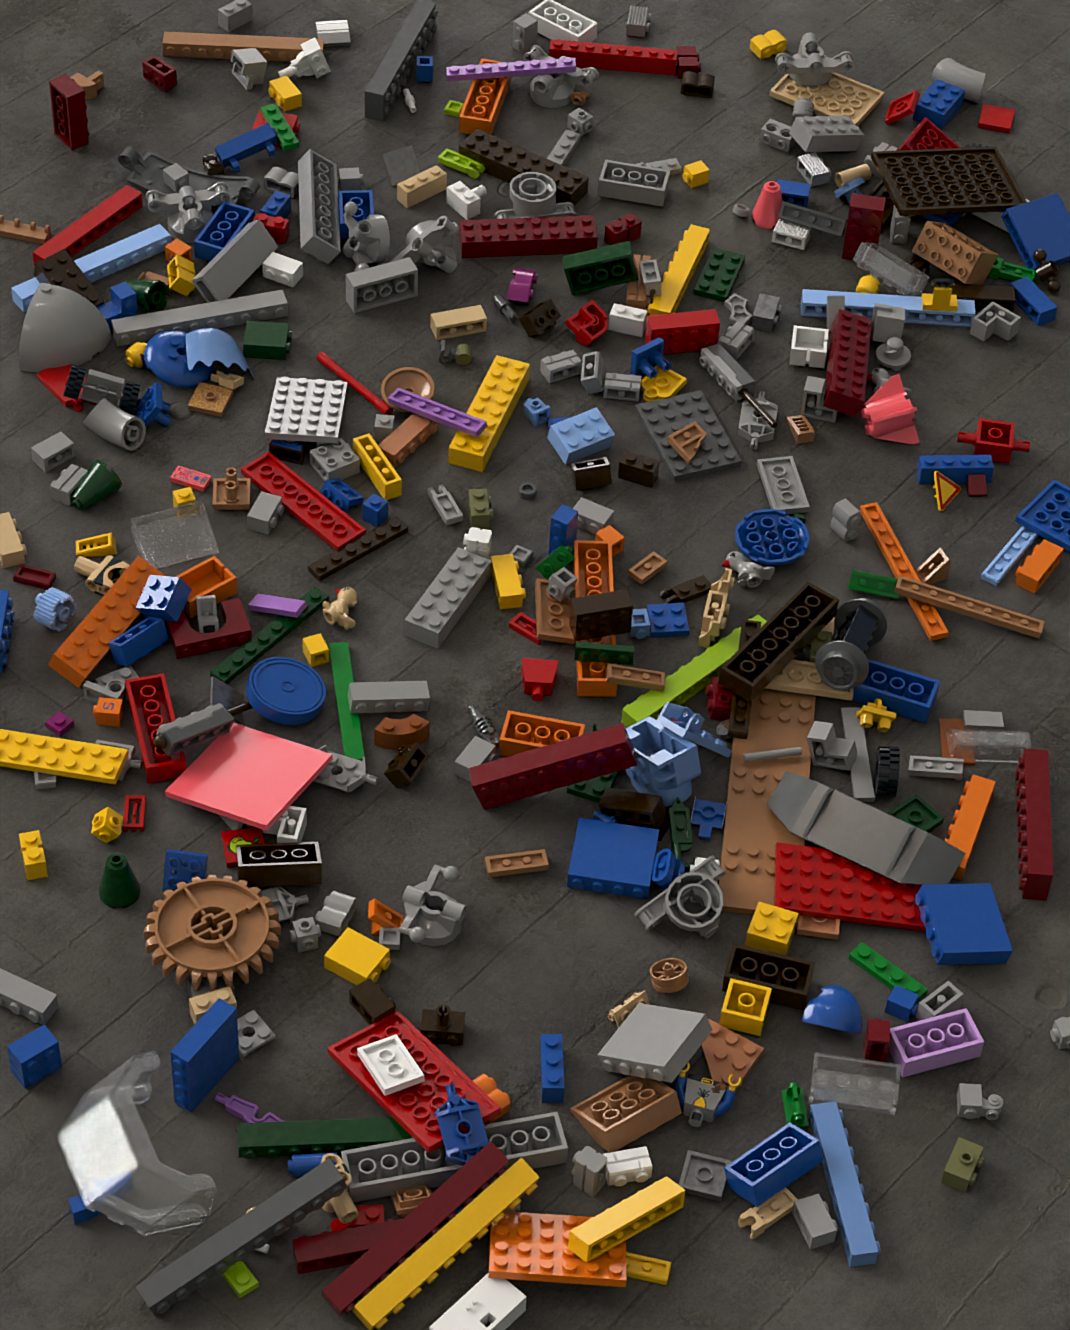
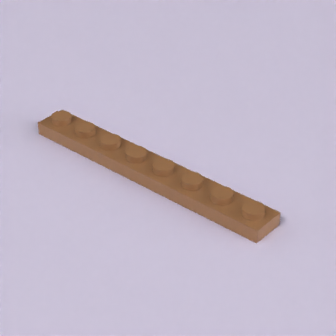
M899 575L894 593L1038 639L1042 633L1044 625L1042 620Z

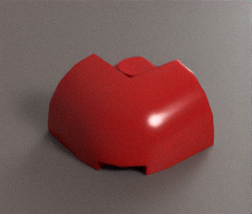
M592 300L581 307L578 313L567 319L565 324L575 333V340L578 343L589 345L607 331L608 316Z

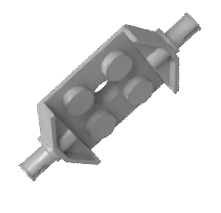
M760 391L758 398L755 400L776 421L778 406L765 400L766 393L763 392L761 396L762 391ZM745 400L742 402L738 435L751 442V450H753V445H755L754 450H757L758 443L773 440L775 428H771L762 417H756L755 415H759L758 412Z
M327 745L317 749L332 754L333 760L313 782L345 792H352L361 784H365V782L377 785L379 777L366 773L365 757H362V761L327 751ZM335 771H341V772H342L341 774H338V775L332 774V773L335 772Z
M281 886L261 891L262 897H269L272 901V908L277 910L279 914V921L277 922L289 919L290 924H292L295 907L309 903L307 894L295 898L294 895L288 893Z

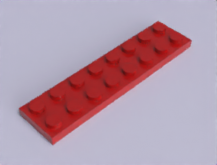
M270 452L265 453L241 468V474L246 478H251V482L260 490L282 497L284 509L334 550H339L351 541L366 534L364 527Z

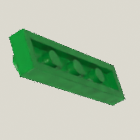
M270 104L260 107L265 121L270 124L271 128L274 127L278 134L276 139L283 151L299 148V141L278 106Z
M861 942L849 953V960L889 989L893 990L895 985L914 992L919 995L917 1003L927 994L928 989L865 943Z

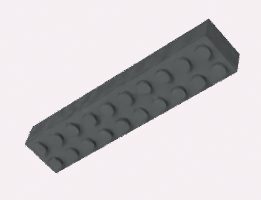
M424 0L416 1L365 90L366 118L384 121L385 117L389 116L391 107L395 105L396 98L400 96L402 87L406 85L407 78L411 77L412 70L416 68L417 56H422L423 50L425 51L428 41L432 39L433 32L437 30L436 18L438 10H436V3Z

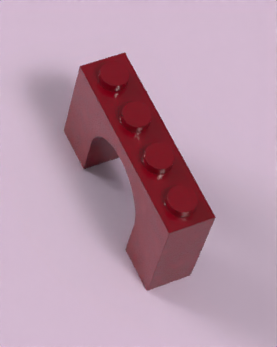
M240 598L221 601V614L225 625L212 633H201L192 629L188 624L184 610H182L178 622L165 621L176 658H187L244 645L252 638V631Z

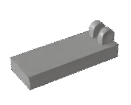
M910 755L908 775L955 778L957 781L963 779L964 759Z

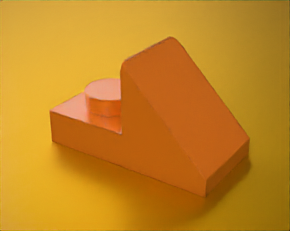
M375 898L369 901L368 919L372 920V934L379 935L380 927L400 928L404 920L403 915Z

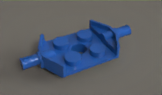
M449 1084L445 1086L448 1101L435 1111L434 1116H437L447 1155L445 1160L464 1166L489 1142L478 1102L461 1098L460 1095L457 1096L455 1085ZM458 1125H466L469 1128V1133H460Z

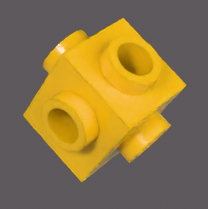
M106 807L94 815L91 834L105 843L117 839L122 832L123 816L110 807Z

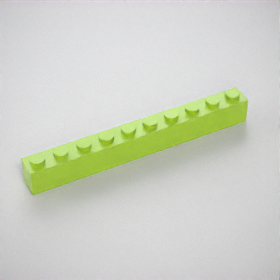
M760 615L748 619L761 622V627L767 622ZM741 627L735 628L731 634L721 638L714 646L708 647L704 653L694 657L687 665L681 666L674 674L665 678L664 691L650 690L644 695H640L633 703L627 704L622 710L621 723L628 728L649 716L657 720L667 702L682 705L706 688L707 684H710L712 677L719 678L721 667L738 651Z

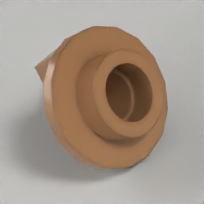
M585 91L571 94V100L576 105H584L586 98L590 97V93Z

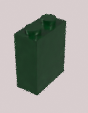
M247 321L243 341L244 358L286 360L287 353H290V343L288 342L292 341V331H289V323Z

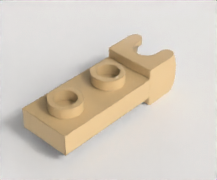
M785 1187L758 1207L755 1206L742 1213L739 1217L738 1225L740 1228L747 1225L752 1226L750 1239H755L764 1233L765 1229L793 1210L794 1201L798 1199Z

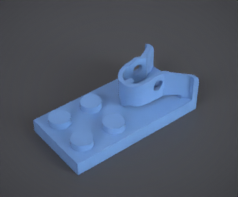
M670 702L665 704L656 722L679 736L728 758L732 750L726 747V742L714 738V735L705 730L702 732L700 728L705 719L700 714L694 713L688 707ZM671 718H674V719H676V720H678V721H680V722L673 721V720H671Z

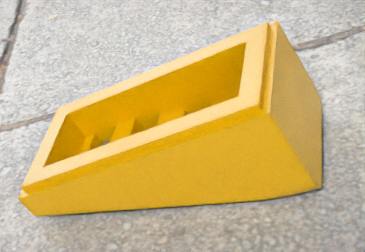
M112 533L76 541L77 557L112 556L117 554L116 540Z

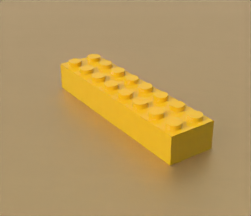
M496 355L466 413L486 421L487 428L478 437L457 430L449 446L448 463L483 472L529 381V363Z

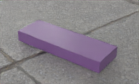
M257 594L248 606L249 610L298 618L307 607V604L303 600Z

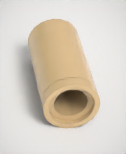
M862 164L835 174V183L841 188L859 177L867 181L871 179V170L867 164Z

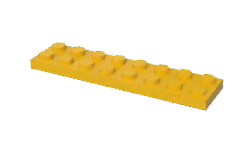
M0 729V766L116 785L129 755L128 749Z

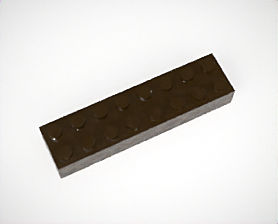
M476 129L459 145V154L483 164L485 167L484 173L507 183H510L517 175L526 172H538L549 176L556 184V204L571 202L575 206L588 193V176L482 130Z
M807 581L721 667L718 684L751 702L836 616L839 599Z

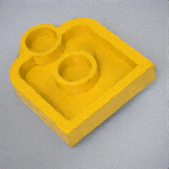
M656 365L654 368L658 370L657 376L650 379L646 375L641 381V390L644 392L643 399L645 402L675 396L685 386L687 378L670 369L663 372Z

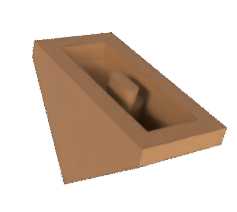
M940 547L915 572L922 583L933 584L948 579L951 560Z

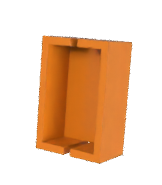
M215 556L175 576L180 577L192 589L183 608L190 618L197 615L196 596L215 595L217 605L221 601L237 594V577L228 568H225L224 564Z

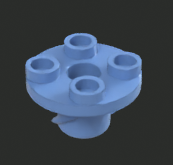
M859 177L849 182L848 185L834 191L836 199L844 195L850 204L852 193L862 195L859 186L864 184L865 180Z

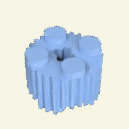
M51 587L45 593H39L35 598L37 606L35 607L33 619L52 630L63 631V629H66L67 624L65 623L70 619V615L76 613L77 604L73 602L74 599H72L71 595Z

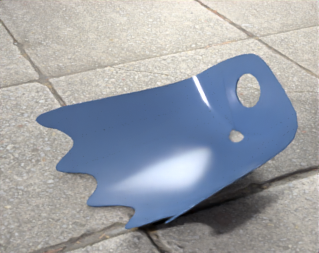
M202 328L186 334L187 365L190 371L198 361L203 362L208 367L212 365L213 361H220L228 368L232 363H236L245 372L247 368L250 370L239 345L228 333L214 328Z

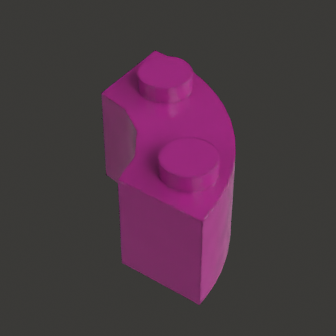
M514 268L512 273L514 279L510 280L508 301L529 304V301L533 300L534 290L532 289L538 280V274H535L536 271Z

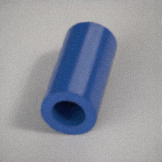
M327 1153L292 1155V1159L288 1160V1173H293V1177H302L320 1165L322 1157Z

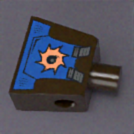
M274 439L270 442L269 452L276 458L303 465L307 442Z

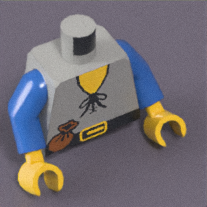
M687 1062V1069L681 1070L676 1077L675 1091L677 1092L680 1106L684 1107L683 1114L690 1117L689 1124L694 1127H700L703 1120L713 1122L716 1116H721L731 1108L737 1093L735 1089L742 1085V1078H739L737 1084H732L734 1074H731L728 1077V1083L730 1084L728 1088V1084L689 1073L686 1077L685 1074L690 1068V1064Z

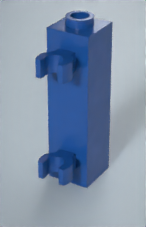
M267 123L216 146V156L224 168L230 165L233 172L236 173L240 171L238 161L264 149L267 150L270 157L276 155L274 145L277 144V131Z

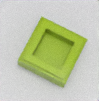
M449 100L444 109V114L459 118L464 103Z

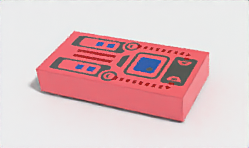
M177 466L170 477V482L191 487L201 492H204L212 481L211 475L182 466Z

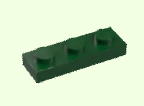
M576 641L575 660L633 665L634 646Z

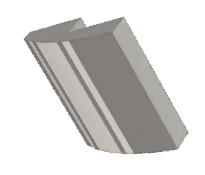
M347 20L315 22L318 39H324V47L350 46L351 41Z

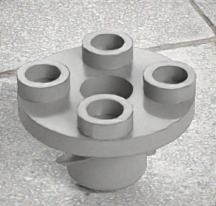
M897 337L888 339L887 343L881 344L876 350V362L891 368L893 371L901 370L911 359L910 350Z

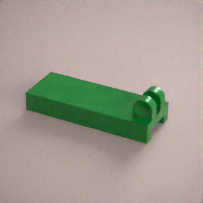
M856 570L851 571L848 589L893 598L899 597V594L894 593L897 578Z

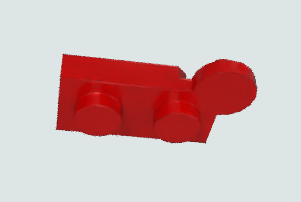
M384 1205L355 1206L359 1212L358 1217L347 1224L340 1222L339 1218L334 1219L330 1224L331 1232L339 1231L346 1227L355 1228L368 1223L384 1222Z

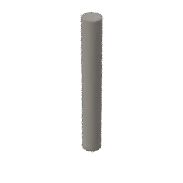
M794 747L743 754V761L802 755V748Z

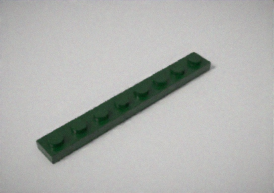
M316 587L312 588L299 599L306 601L307 607L298 618L279 615L210 671V677L214 676L226 684L230 683L323 606L324 601H329V596Z

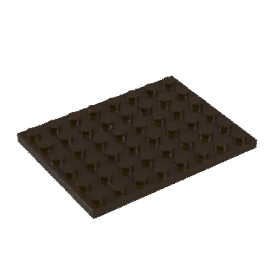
M997 147L877 151L871 153V159L900 216L1004 212L1008 208L1027 203Z

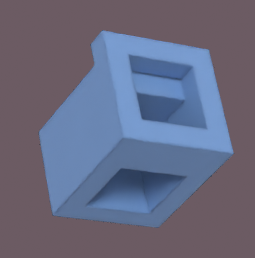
M538 397L535 399L528 398L523 404V415L536 427L547 422V418H550V406H546Z
M634 609L630 637L643 639L650 634V621L647 609ZM642 617V619L634 620L633 618Z

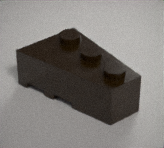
M608 788L598 803L600 812L609 817L615 816L618 824L659 829L658 841L660 842L670 827L662 796Z

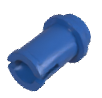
M595 811L593 815L600 819L591 817V820L618 823L615 816L609 817L599 811Z

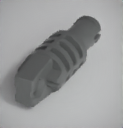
M477 704L469 706L467 712L473 719V727L480 738L496 745V748L499 747V735L488 716L483 715Z

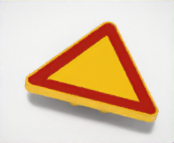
M935 471V485L933 488H936V495L934 497L937 498L938 510L943 511L959 493L961 488L940 472Z

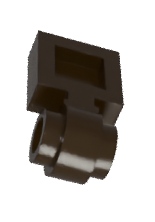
M214 154L203 156L202 163L208 175L224 174V167L218 161L217 156H214Z

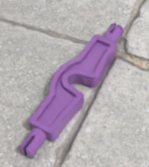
M219 1092L215 1097V1101L225 1105L227 1112L243 1119L244 1123L285 1122L271 1112H268L261 1119L255 1118L259 1112L258 1106L235 1095L229 1098Z

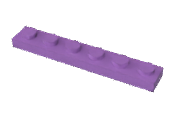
M397 388L388 397L389 404L474 437H478L487 428V422L401 388Z

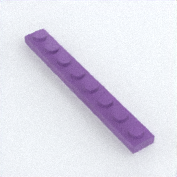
M565 57L563 59L550 58L547 60L509 63H485L483 65L469 64L467 66L446 67L447 81L568 73L576 72L575 58Z

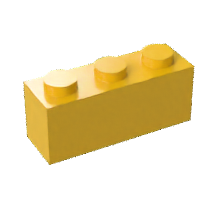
M513 554L490 556V560H492L491 575L500 610L523 607V599H526L525 588H521L522 576L518 574V561H514Z

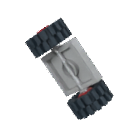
M72 364L63 396L78 400L81 388H83L80 399L98 404L103 398H106L115 406L118 399H120L118 408L131 415L133 414L141 384L126 381L122 392L125 379L89 369L86 381L83 382L86 368Z

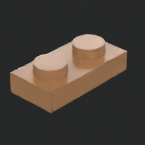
M653 551L629 569L628 576L643 585L667 567V560Z

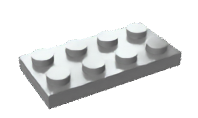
M793 456L757 459V467L771 509L787 512L786 514L809 512L810 506Z

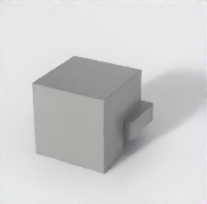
M256 48L233 50L231 62L234 63L232 74L244 88L252 90L253 85L263 84L267 61Z
M875 303L871 319L870 338H872V341L887 343L888 339L892 337L901 339L905 322V308Z

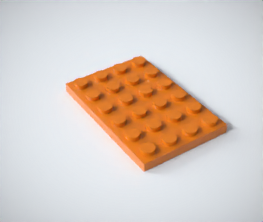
M505 1211V1217L496 1225L494 1223L490 1224L488 1278L626 1287V1240L587 1263L568 1249L570 1230L592 1217L515 1212L514 1214Z

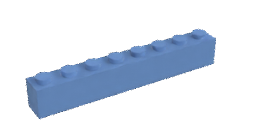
M836 1101L811 1104L809 1120L813 1135L820 1142L823 1156L821 1164L849 1267L876 1264L877 1256L881 1253L879 1241H875V1226L873 1221L870 1222L869 1205L867 1202H864L863 1198L864 1187L858 1181L859 1169L853 1163L854 1152L852 1146L848 1145V1130L842 1124L843 1112L838 1109Z

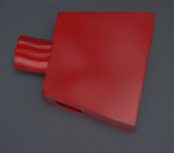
M522 658L521 677L524 693L532 695L534 701H542L543 696L552 695L558 676L559 660Z

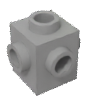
M578 108L568 114L567 128L583 136L593 129V116Z
M563 567L550 576L546 591L561 602L574 594V587L578 578Z
M313 917L292 921L293 930L289 931L292 943L295 942L298 953L317 949L321 930L319 924L315 925Z

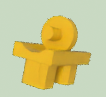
M876 698L873 703L868 702L867 706L863 705L860 711H856V717L860 718V727L870 728L873 726L874 721L878 722V731L887 732L890 729L891 722L896 719V713L886 711L887 707L882 705V700Z

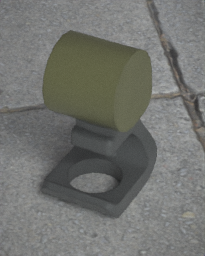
M441 340L439 346V362L441 364L451 362L453 358H455L456 363L459 365H467L471 362L472 350L469 345L461 344L457 346L456 350L451 348L450 352L446 354L444 353L446 341Z

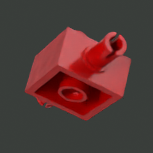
M982 418L978 420L975 434L959 431L957 443L973 444L974 455H991L992 461L1009 463L1013 450L1029 453L1031 441L1015 440L1013 438L1015 423Z

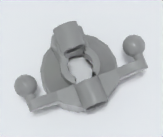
M350 201L344 207V220L349 228V239L344 244L342 251L345 256L354 260L356 263L355 271L370 268L366 263H383L386 260L390 247V234L387 220L383 215H369L366 220H361L357 223L352 215L357 212L358 207L356 203Z
M434 865L427 881L414 887L410 885L406 887L402 897L405 919L399 928V932L409 935L411 941L428 946H440L455 940L461 933L467 906L458 903L446 894L435 891V885L440 874L448 882L458 879L459 871L456 867L448 866L444 868Z

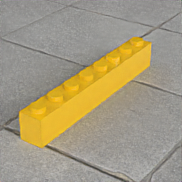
M691 224L688 231L685 230L683 241L680 240L678 251L674 252L673 261L669 263L668 272L665 271L663 282H661V296H656V293H654L653 303H650L647 313L650 314L649 316L676 312L709 243L710 229Z

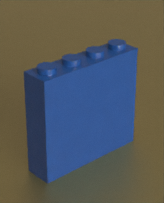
M1058 193L1008 208L1002 214L1001 218L1027 268L1036 270L1037 267L1041 266L1040 262H1036L1033 258V254L1037 249L1046 251V263L1052 260L1058 266L1070 262V214L1067 212L1064 202Z
M579 818L569 866L567 887L648 899L659 829Z
M990 883L921 886L915 896V902L919 906L921 921L924 922L926 937L930 941L931 953L935 957L937 965L1006 963L1013 949Z
M220 998L170 1051L174 1102L180 1108L193 1112L240 1059L237 1008Z

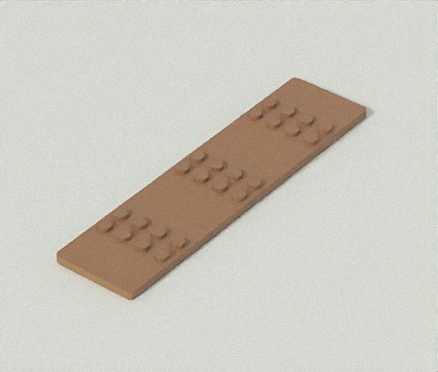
M764 688L752 700L747 740L733 737L720 865L721 869L726 870V873L719 879V887L723 893L722 911L754 915L759 901L774 906L776 842L804 846L805 839L790 833L769 808L767 802L786 771L806 778L810 777L811 755L807 736L814 723L815 695ZM794 747L802 748V755L743 761V754Z

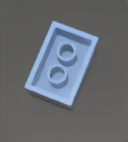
M596 407L551 425L547 438L564 464L567 465L611 447L615 434Z

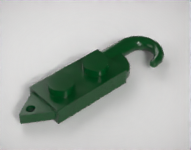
M677 797L672 807L668 810L673 853L676 858L683 862L681 853L687 852L692 848L693 838L689 807H686ZM694 857V861L690 864L684 863L685 870H690V865H695L697 857Z

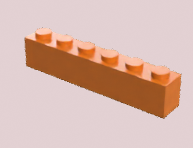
M972 775L970 782L966 781L963 792L966 794L965 796L961 795L958 807L961 808L954 813L953 821H955V824H950L947 834L950 838H945V842L966 853L955 871L953 879L959 881L963 879L991 801L996 781Z

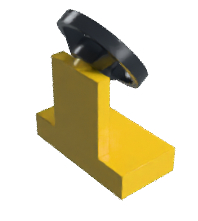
M947 278L931 280V285L936 287H934L933 294L922 293V310L957 311V295H951L952 288H949L955 285V280Z

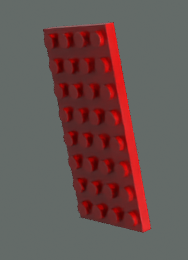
M776 842L774 906L799 913L798 915L833 920L840 919V921L926 932L924 922L921 921L919 906L915 902V896L922 885L900 884L824 848Z
M399 1011L327 1048L328 1055L428 1153L444 1146L437 1116H434V1113L448 1101L446 1085L454 1084L457 1096L460 1095L461 1098L478 1102L483 1123L501 1114V1107ZM397 1034L423 1072L425 1081L385 1096L357 1055V1048ZM458 1125L460 1133L465 1134L469 1132V1128L466 1125Z

